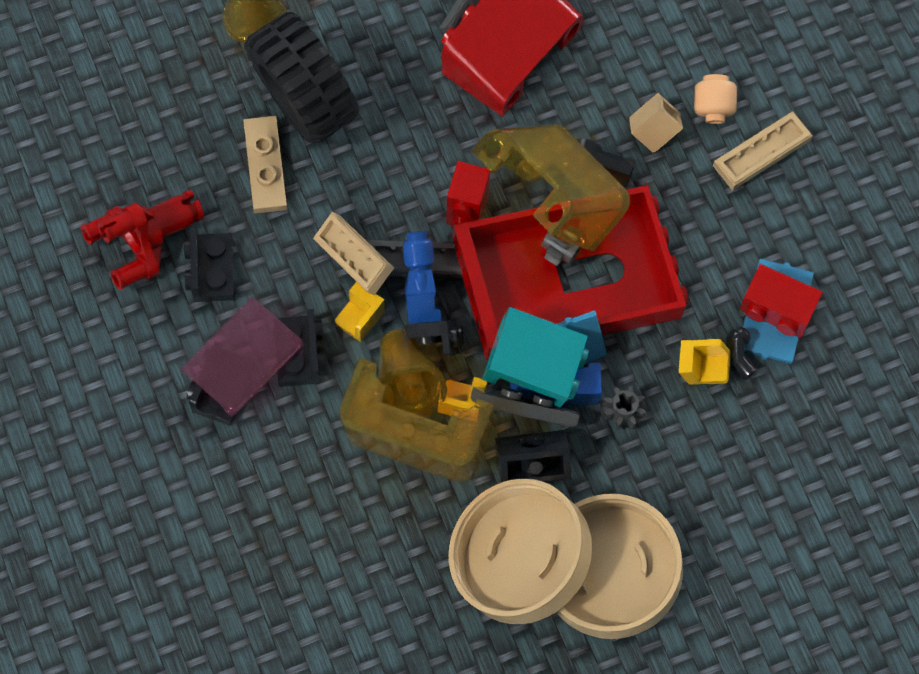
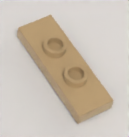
M792 111L716 159L713 167L733 191L810 142L813 135Z
M276 116L243 119L254 214L287 210Z
M331 212L313 238L368 293L373 295L376 294L394 269L354 228L334 212Z

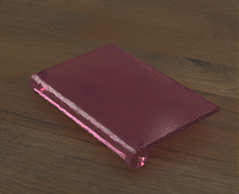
M251 297L181 368V371L216 400L228 415L233 417L304 343L295 333Z

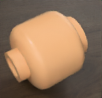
M720 74L703 76V80L695 85V113L705 117V122L709 124L725 123L726 117L736 113L737 86L734 82L729 81V76Z

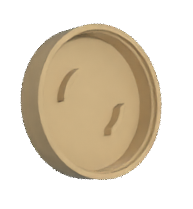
M534 479L505 481L492 486L477 496L459 517L449 545L451 576L456 588L464 599L488 617L508 624H527L540 621L563 608L581 587L591 561V534L581 511L557 488Z
M601 494L575 503L583 514L590 530L592 540L591 561L587 575L577 593L556 613L574 629L598 638H626L648 630L669 612L678 597L682 585V553L673 527L653 506L638 498L627 495Z

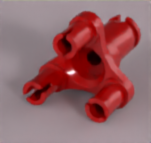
M186 190L182 195L173 196L150 208L140 206L137 203L126 206L124 209L116 206L107 210L104 216L80 226V230L83 231L81 232L82 236L89 245L103 238L105 242L109 243L113 239L122 236L136 256L135 260L116 270L110 271L112 281L119 290L143 278L149 280L159 275L163 239L193 225L194 221L199 222L203 220L204 213L199 200L194 201L192 204L190 202V199L194 198L195 195L191 190Z

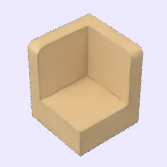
M659 93L653 96L629 118L631 134L651 152L659 150L683 129L680 112Z

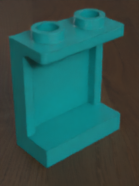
M509 307L502 317L482 380L495 384L501 378L554 398V406L561 408L567 399L573 400L577 392L579 380H576L575 376L577 369L584 367L589 350L584 348L588 336Z

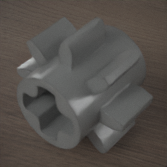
M569 223L562 226V228L554 225L541 244L542 247L547 249L544 258L556 266L563 261L571 264L584 244L578 240V235L581 231Z
M632 386L628 390L623 391L614 387V398L606 397L604 399L603 405L606 408H610L605 413L604 419H612L616 423V430L626 425H629L633 430L636 425L635 417L644 419L646 411L638 407L643 404L645 397H637L633 393ZM622 404L624 408L618 409V406ZM630 407V412H627L625 408Z

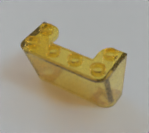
M559 124L494 129L488 131L472 150L474 155L492 173H496L503 166L513 170L525 181L533 182L543 177L554 189L533 216L553 237L594 251L629 208L630 197L627 190ZM560 204L563 209V215L558 222L552 223L548 217L549 210L553 205Z

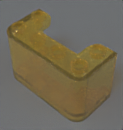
M359 358L339 413L349 442L358 448L455 482H465L471 479L477 471L494 425V404L476 399L474 406L469 410L460 412L454 409L448 426L391 406V392L385 384L377 379L376 363Z

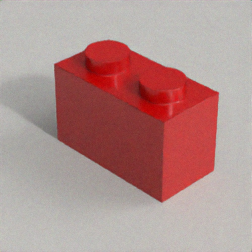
M457 161L447 194L446 224L454 228L455 224L483 218L489 197L490 169Z
M760 264L739 310L745 312L746 316L754 321H764L775 326L784 335L801 338L823 292Z

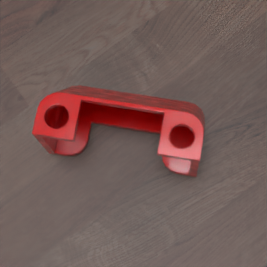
M480 0L476 6L472 4L467 8L462 16V21L456 28L451 27L444 34L441 40L443 44L441 55L442 74L503 117L523 95L524 79L557 42V46L562 50L582 28L583 16L567 0Z

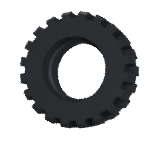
M284 12L247 37L244 48L249 60L252 62L253 68L282 113L307 142L311 144L320 143L356 118L359 112L358 103L346 78L342 75L340 68L334 62L326 47L320 42L318 36L309 28L305 21H302L299 15L294 12Z

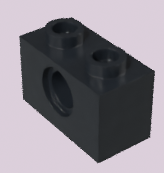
M564 430L495 438L497 470L501 483L514 479H534L545 483L572 480L570 448Z

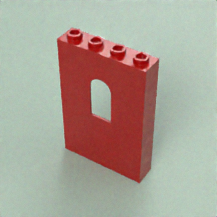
M648 185L454 225L452 242L455 246V253L461 268L462 278L486 361L489 359L502 317L509 307L554 324L565 321L567 317L572 319L595 310L602 336L681 319L689 302L686 288L679 284L677 277L679 274L678 262L674 255H670L667 246L669 245L668 231L665 226L660 224L658 218L660 214L659 203L656 196H651ZM569 223L581 231L578 235V240L584 243L574 261L604 254L613 255L623 264V277L613 284L564 294L556 265L544 258L547 249L542 247L541 244L545 236L554 225L562 228V226Z

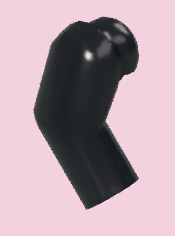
M739 327L735 331L731 330L728 333L726 346L731 353L730 364L744 380H747L758 369L745 355V345L749 343L751 335L747 329Z

